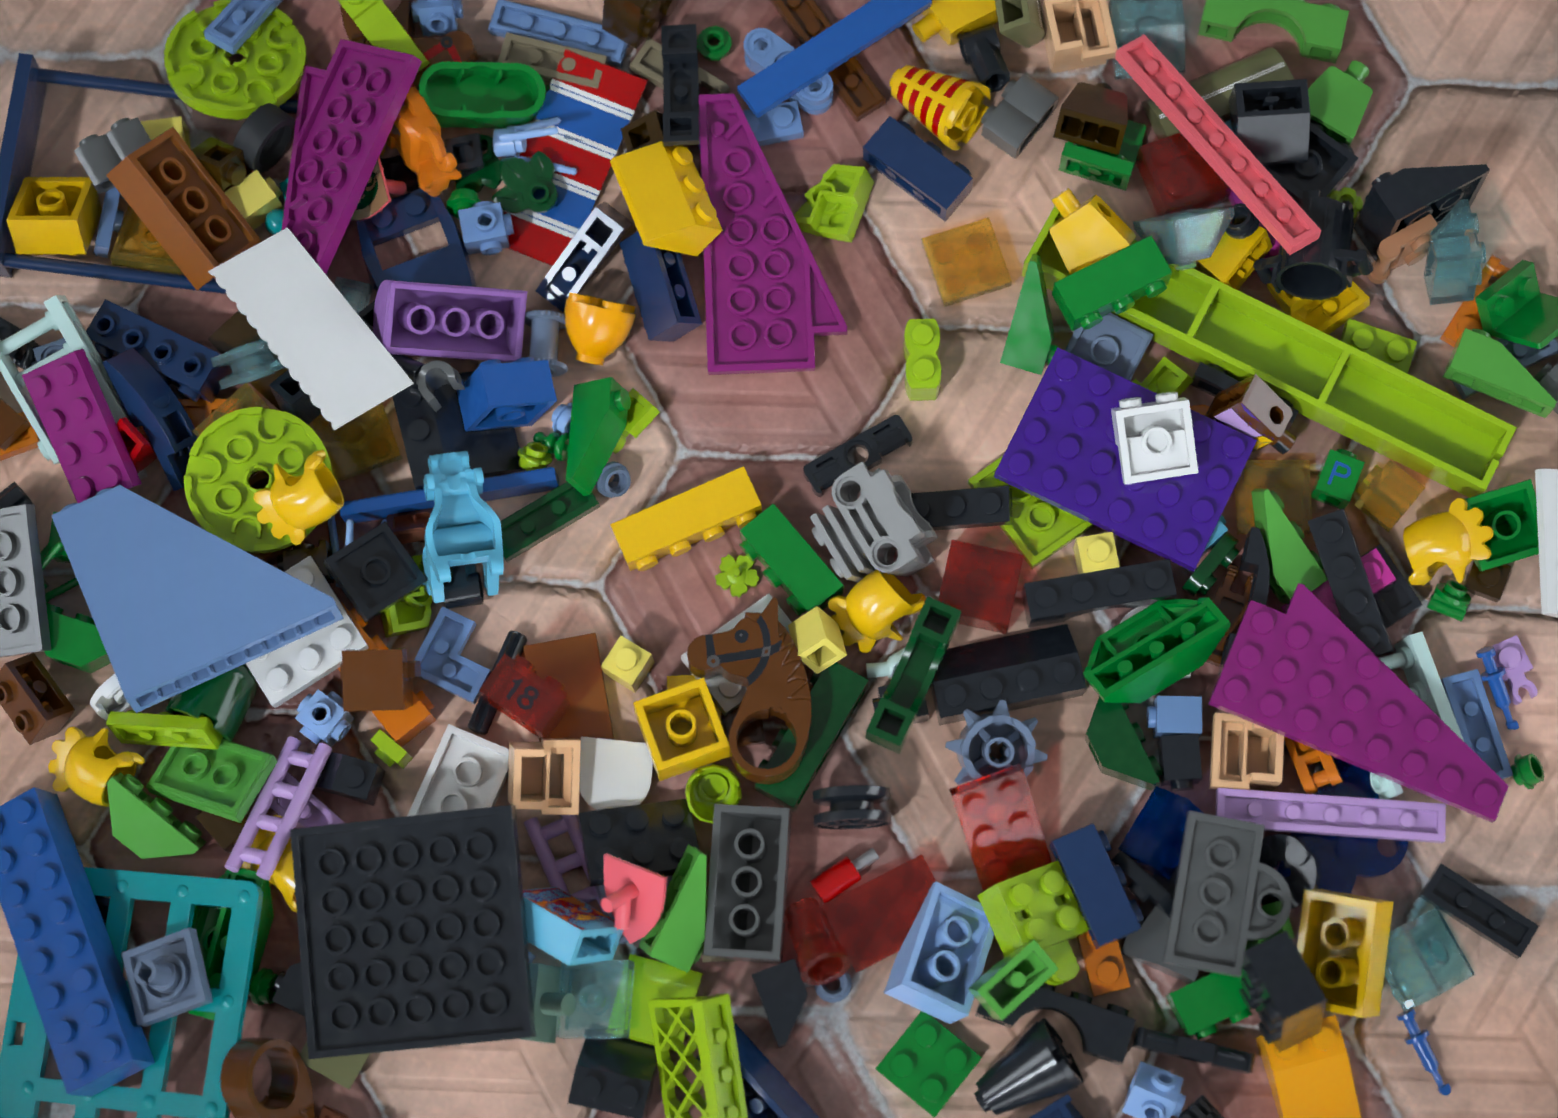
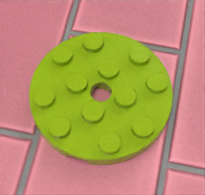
M217 0L213 1L214 6L197 13L195 10H192L186 14L170 32L164 49V63L172 89L183 102L203 114L223 119L241 120L248 118L257 108L267 103L274 104L277 107L281 106L300 87L305 65L307 66L306 47L303 36L300 35L293 25L292 19L276 8L235 53L245 58L231 65L227 58L233 56V54L206 40L204 36V30L232 1Z
M248 407L235 410L210 424L192 446L186 474L184 475L186 499L197 522L204 530L249 553H268L282 550L294 544L290 541L289 535H285L281 539L274 537L271 533L272 523L262 524L257 520V514L263 507L256 503L253 497L255 492L261 489H253L250 486V476L256 471L267 472L269 482L266 488H271L274 482L273 468L276 463L292 476H300L304 473V464L307 457L319 450L326 452L323 463L333 474L330 457L315 431L291 413L263 407ZM316 526L306 529V536L313 529H315Z

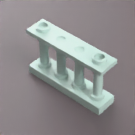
M55 295L44 301L48 309L45 312V317L8 338L0 340V372L39 437L40 441L37 442L40 452L48 461L52 460L54 464L60 462L22 375L71 352L84 349L115 423L117 424L120 418L123 417L130 421L102 363L103 360L65 295ZM52 329L55 331L60 330L66 341L63 344L64 348L19 373L9 353Z
M1423 632L1408 635L1394 645L1396 653L1379 657V659L1390 670L1399 667L1403 669L1409 688L1463 740ZM1374 773L1370 774L1371 786L1380 799L1391 800L1403 793L1400 784Z

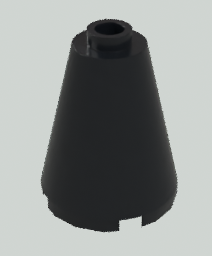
M1046 1018L1036 1021L976 1082L978 1090L974 1092V1095L985 1112L991 1110L995 1115H999L1078 1088L1084 1082L1083 1075L1071 1053H1067L1062 1045L1064 1041Z

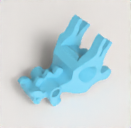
M467 451L429 455L428 467L430 474H425L423 483L426 501L434 500V508L426 526L424 536L425 547L422 557L424 576L428 580L425 584L427 594L432 595L434 603L445 602L444 582H451L450 567L482 563L483 586L487 588L488 596L498 595L499 575H503L504 568L501 523L493 509L479 496L483 494L484 477L482 468L470 469Z

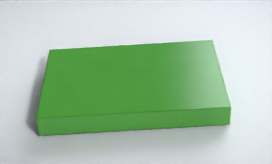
M222 739L218 750L170 747L146 785V788L151 794L241 823L278 761L273 754L232 741L229 742L225 739Z

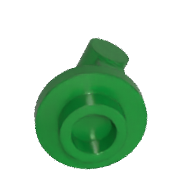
M1448 580L1446 583H1438L1426 608L1461 622L1471 602V597L1464 585Z

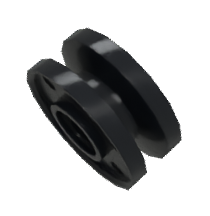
M846 785L821 788L813 791V803L830 806V811L814 815V827L830 830H851L890 825L892 822L891 812L874 809V804L890 800V788L876 785Z

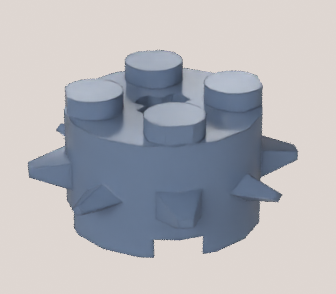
M999 700L993 713L980 716L966 709L963 714L967 725L961 731L958 739L947 741L945 748L957 753V759L962 768L954 781L959 785L973 780L982 785L987 802L992 803L1000 789H1010L1015 786L1024 793H1027L1030 789L1026 777L1032 772L1033 764L1046 761L1048 756L1036 749V742L1031 734L1038 720L1034 717L1020 722L1018 719L1010 717L1006 700ZM993 743L997 745L1003 744V747L1000 749L1002 755L1000 759L993 756L989 757L991 752L990 746Z

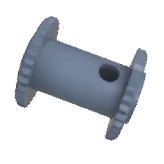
M550 310L526 312L525 325L532 327L529 357H533L534 361L548 360L552 377L564 375L568 371V367L563 362L558 361L559 330L566 328L565 314Z

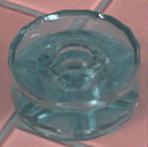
M262 339L210 358L212 367L230 366L232 373L218 381L221 390L269 376L277 370L286 368L280 363L278 357H273L272 351L268 347V342Z

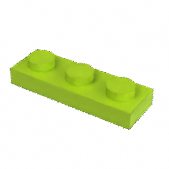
M128 710L127 712L110 711L106 721L108 728L123 744L218 750L223 738L213 728L212 721L204 715H200L198 719L192 716L174 715L168 712L148 714L136 713L134 710Z

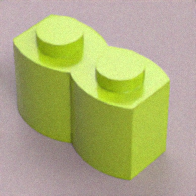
M909 319L905 327V390L910 401L936 400L939 394L941 382V364L938 358L940 330L935 319Z

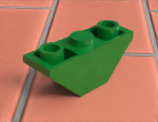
M46 603L51 650L45 651L46 656L59 664L87 673H93L111 664L92 617L76 613L75 618L62 615L64 609Z

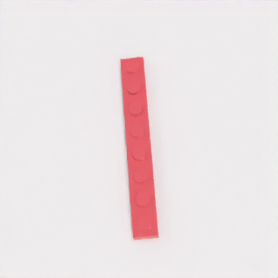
M1145 34L1116 49L1115 59L1289 255L1319 239L1321 229Z

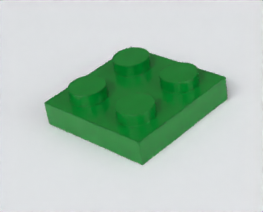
M921 1011L875 1070L935 1118L982 1057L931 1015Z

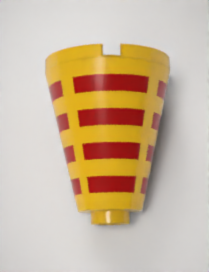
M911 65L897 69L890 79L891 95L944 145L952 150L961 149L957 145L960 141L967 144L974 137L982 124L981 119L988 109V106L984 105L983 101L984 97L990 99V90L987 86L978 82Z

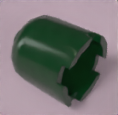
M245 663L173 696L166 711L174 715L192 716L198 719L200 715H204L212 721L213 728L222 735V739L231 742L256 695L258 682Z

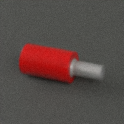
M873 848L853 861H850L846 856L809 882L822 902L826 904L862 880L859 872L880 858Z

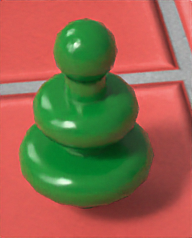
M543 432L534 434V442L544 444L548 448L547 453L554 454L558 461L567 460L569 432H565L562 435L558 432H551L548 436Z

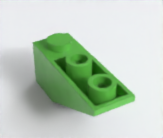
M1255 488L1251 491L1255 527L1260 529L1267 550L1269 586L1280 603L1289 604L1298 583L1305 585L1312 592L1328 579L1322 570L1324 567L1320 557L1314 551H1309L1302 539L1305 536L1301 528L1294 521H1289L1282 511L1285 506L1281 498L1272 490Z

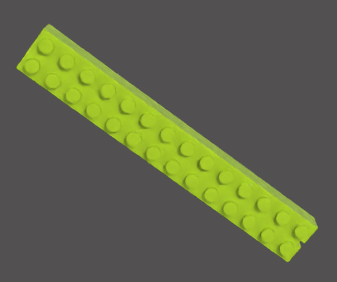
M1055 206L1027 255L1022 271V276L1025 277L1032 255H1040L1046 288L1053 291L1055 282L1070 275L1049 231L1054 222L1062 217ZM1134 239V241L1131 243V245L1134 244V243H1136V242H1138V241ZM1163 253L1162 255L1172 271L1167 289L1155 297L1148 298L1145 295L1135 300V305L1123 313L1116 314L1115 311L1111 312L1154 334L1152 341L1198 364L1202 362L1206 365H1218L1227 371L1228 376L1238 381L1245 380L1256 374L1279 397L1291 402L1292 408L1298 410L1299 414L1468 498L1486 491L1500 463L1499 460L1504 455L1517 428Z

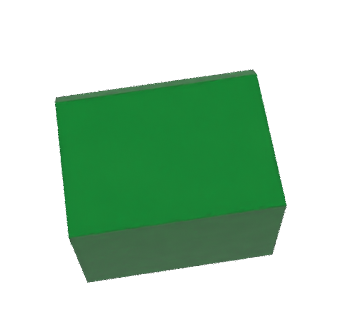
M1531 479L1465 499L1468 511L1477 507L1483 511L1484 518L1480 526L1492 527L1494 531L1493 537L1485 542V545L1491 550V557L1486 560H1473L1479 571H1485L1539 554L1537 503Z

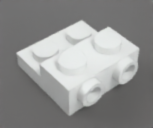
M1178 392L1156 394V401L1142 403L1141 397L1119 400L1120 407L1111 408L1115 443L1119 450L1124 484L1198 473L1190 403L1185 397L1178 398Z

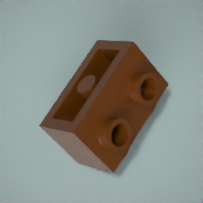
M35 653L7 662L1 668L0 705L27 743L31 745L58 734L75 709Z

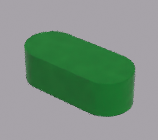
M438 62L424 71L417 85L419 94L424 98L442 128H507V126L528 124L540 110L546 95L545 84L539 73L532 67L521 63Z

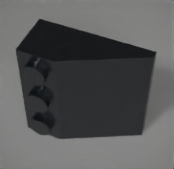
M1486 164L1404 168L1394 174L1386 172L1371 183L1372 188L1365 197L1366 201L1363 208L1359 211V217L1355 223L1354 230L1376 261L1378 258L1377 249L1382 240L1431 214L1438 224L1437 229L1467 214L1490 169Z
M474 371L461 372L459 374L465 382ZM442 385L433 393L442 406L437 412L428 405L419 389L409 386L392 396L416 490L424 489L425 474H430L428 467L429 455L467 451L470 469L473 470L474 468L481 467L484 478L525 470L518 464L520 457L517 452L520 446L515 427L465 432L457 390H454L451 385Z

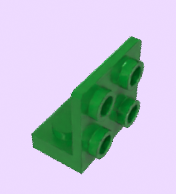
M1128 120L1119 155L1066 142L1058 171L1126 191L1145 135L1146 125Z
M1521 260L1475 297L1482 330L1491 336L1536 349H1542L1558 336V297L1540 293L1534 262Z

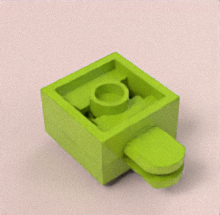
M1058 860L997 883L978 895L1004 958L1034 939L1059 968L1058 971L1045 981L1047 984L1053 986L1062 985L1078 974L1080 967L1068 941L1089 931V928Z

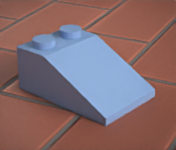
M934 882L895 958L884 993L948 1024L967 1017L974 1000V996L968 988L981 977L994 937V932L981 903L945 885Z

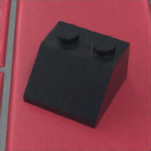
M589 1029L576 1064L568 1103L630 1118H646L658 1068L655 1046Z

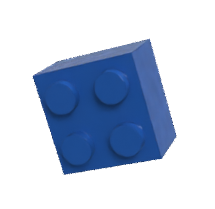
M533 357L519 358L511 363H501L498 359L484 361L479 364V367L465 381L466 390H457L465 432L532 426L557 401L548 360L534 361Z

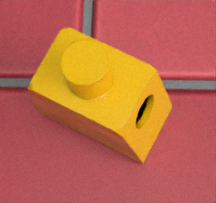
M932 0V6L921 13L924 17L912 25V29L923 43L938 33L948 45H954L958 43L959 34L994 25L998 22L995 0Z
M1067 188L1051 200L1062 217L1054 222L1049 231L1070 275L1130 246L1136 238L1135 233L1097 195L1080 204L1070 188Z
M1213 213L1204 225L1189 219L1183 225L1180 236L1189 242L1185 251L1191 264L1198 271L1236 290L1242 286L1254 271V262L1264 258L1273 247L1266 229L1258 226L1253 234L1243 239H1234L1228 236L1223 227L1224 213Z

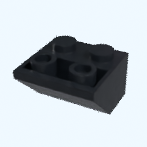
M1307 79L1235 83L1229 97L1232 132L1262 165L1306 163L1308 161L1310 104Z

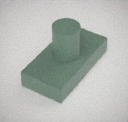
M529 963L536 1037L521 1038V1040L555 1044L558 1016H571L576 1009V999L571 993H561L562 967Z

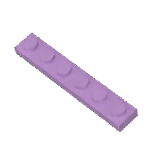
M1218 788L1216 790L1215 816L1265 825L1264 831L1431 843L1445 842L1446 804L1228 788Z

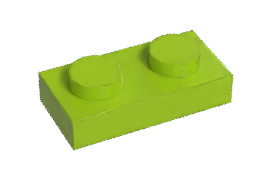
M1350 318L1345 322L1340 341L1407 374L1417 344L1415 340Z

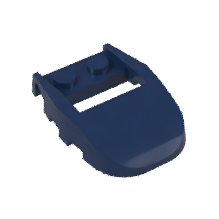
M420 188L391 199L372 218L362 221L356 220L363 259L373 290L375 289L376 293L384 280L477 287L463 237L439 196L432 197ZM438 222L441 223L449 246L382 270L374 246Z

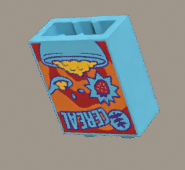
M558 887L523 890L527 942L568 966L613 960L623 930L615 928V920Z

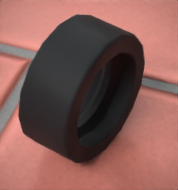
M271 103L264 104L252 112L239 129L233 143L234 147L243 150L245 166L253 172L257 170L261 174L276 165L285 155L293 141L295 119Z

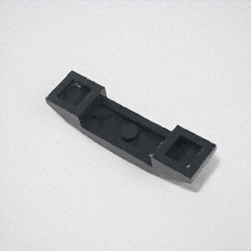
M696 24L661 26L664 103L663 144L664 146L700 144L697 27Z
M479 133L444 140L446 153L454 155L457 161L455 169L461 173V178L484 168ZM401 155L384 159L380 157L385 179L404 181L406 183V192L420 189L417 174L405 165Z
M1251 527L1246 535L1239 570L1254 573L1248 603L1250 600L1266 606L1269 592L1267 550L1260 529ZM1230 633L1224 641L1218 676L1221 673L1236 634Z

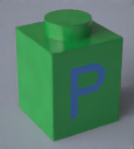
M1330 449L1323 460L1309 498L1338 509H1345L1351 501L1365 462L1358 460L1357 456L1350 451L1344 449L1334 451Z

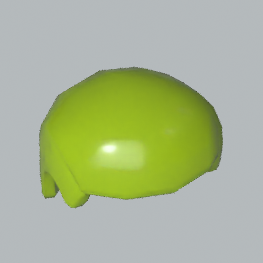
M715 763L697 768L689 777L685 788V796L690 812L700 821L713 824L714 804L738 805L740 802L741 788L738 777L727 766Z

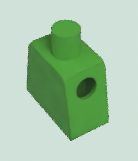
M1352 61L1345 72L1335 66H1329L1308 88L1310 120L1319 123L1325 129L1326 134L1335 141L1344 142L1349 146L1355 137L1373 93L1372 88L1363 83L1370 71L1366 65L1359 61Z

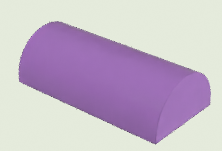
M384 280L379 286L375 299L373 332L390 354L472 360L498 359L502 362H514L522 357L527 291Z

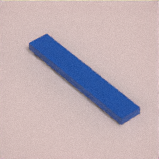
M871 0L737 86V91L756 118H759L930 8L932 0Z
M553 467L484 478L483 494L479 496L486 502L551 491L559 487V479ZM424 489L346 501L340 509V516L345 523L348 519H352L354 524L385 519L390 514L434 508V500L426 501Z

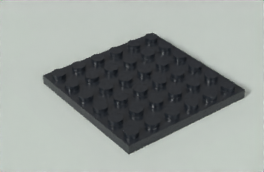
M515 805L290 829L309 1059L536 1037Z

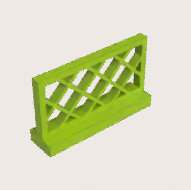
M716 994L709 997L655 998L648 1000L665 1118H693L688 1112L692 1103L702 1113L701 1118H748L730 995ZM663 1008H666L675 1018L671 1027L664 1020ZM691 1008L693 1010L695 1025L687 1017ZM681 1027L691 1037L687 1046L677 1036ZM671 1046L680 1056L676 1065L670 1059L669 1049ZM697 1046L699 1050L700 1062L693 1055ZM687 1065L696 1074L693 1084L682 1074ZM676 1084L686 1094L682 1104L676 1098ZM703 1084H704V1090H705L706 1101H705L704 1098L698 1093V1092L700 1091V1089H701V1087H702Z

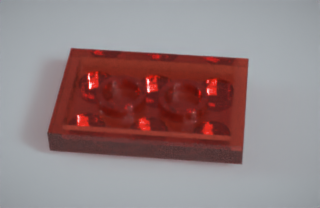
M1020 764L949 789L968 851L983 891L997 883L1052 863L1025 773Z
M922 854L822 905L856 974L899 952L932 884L936 882Z

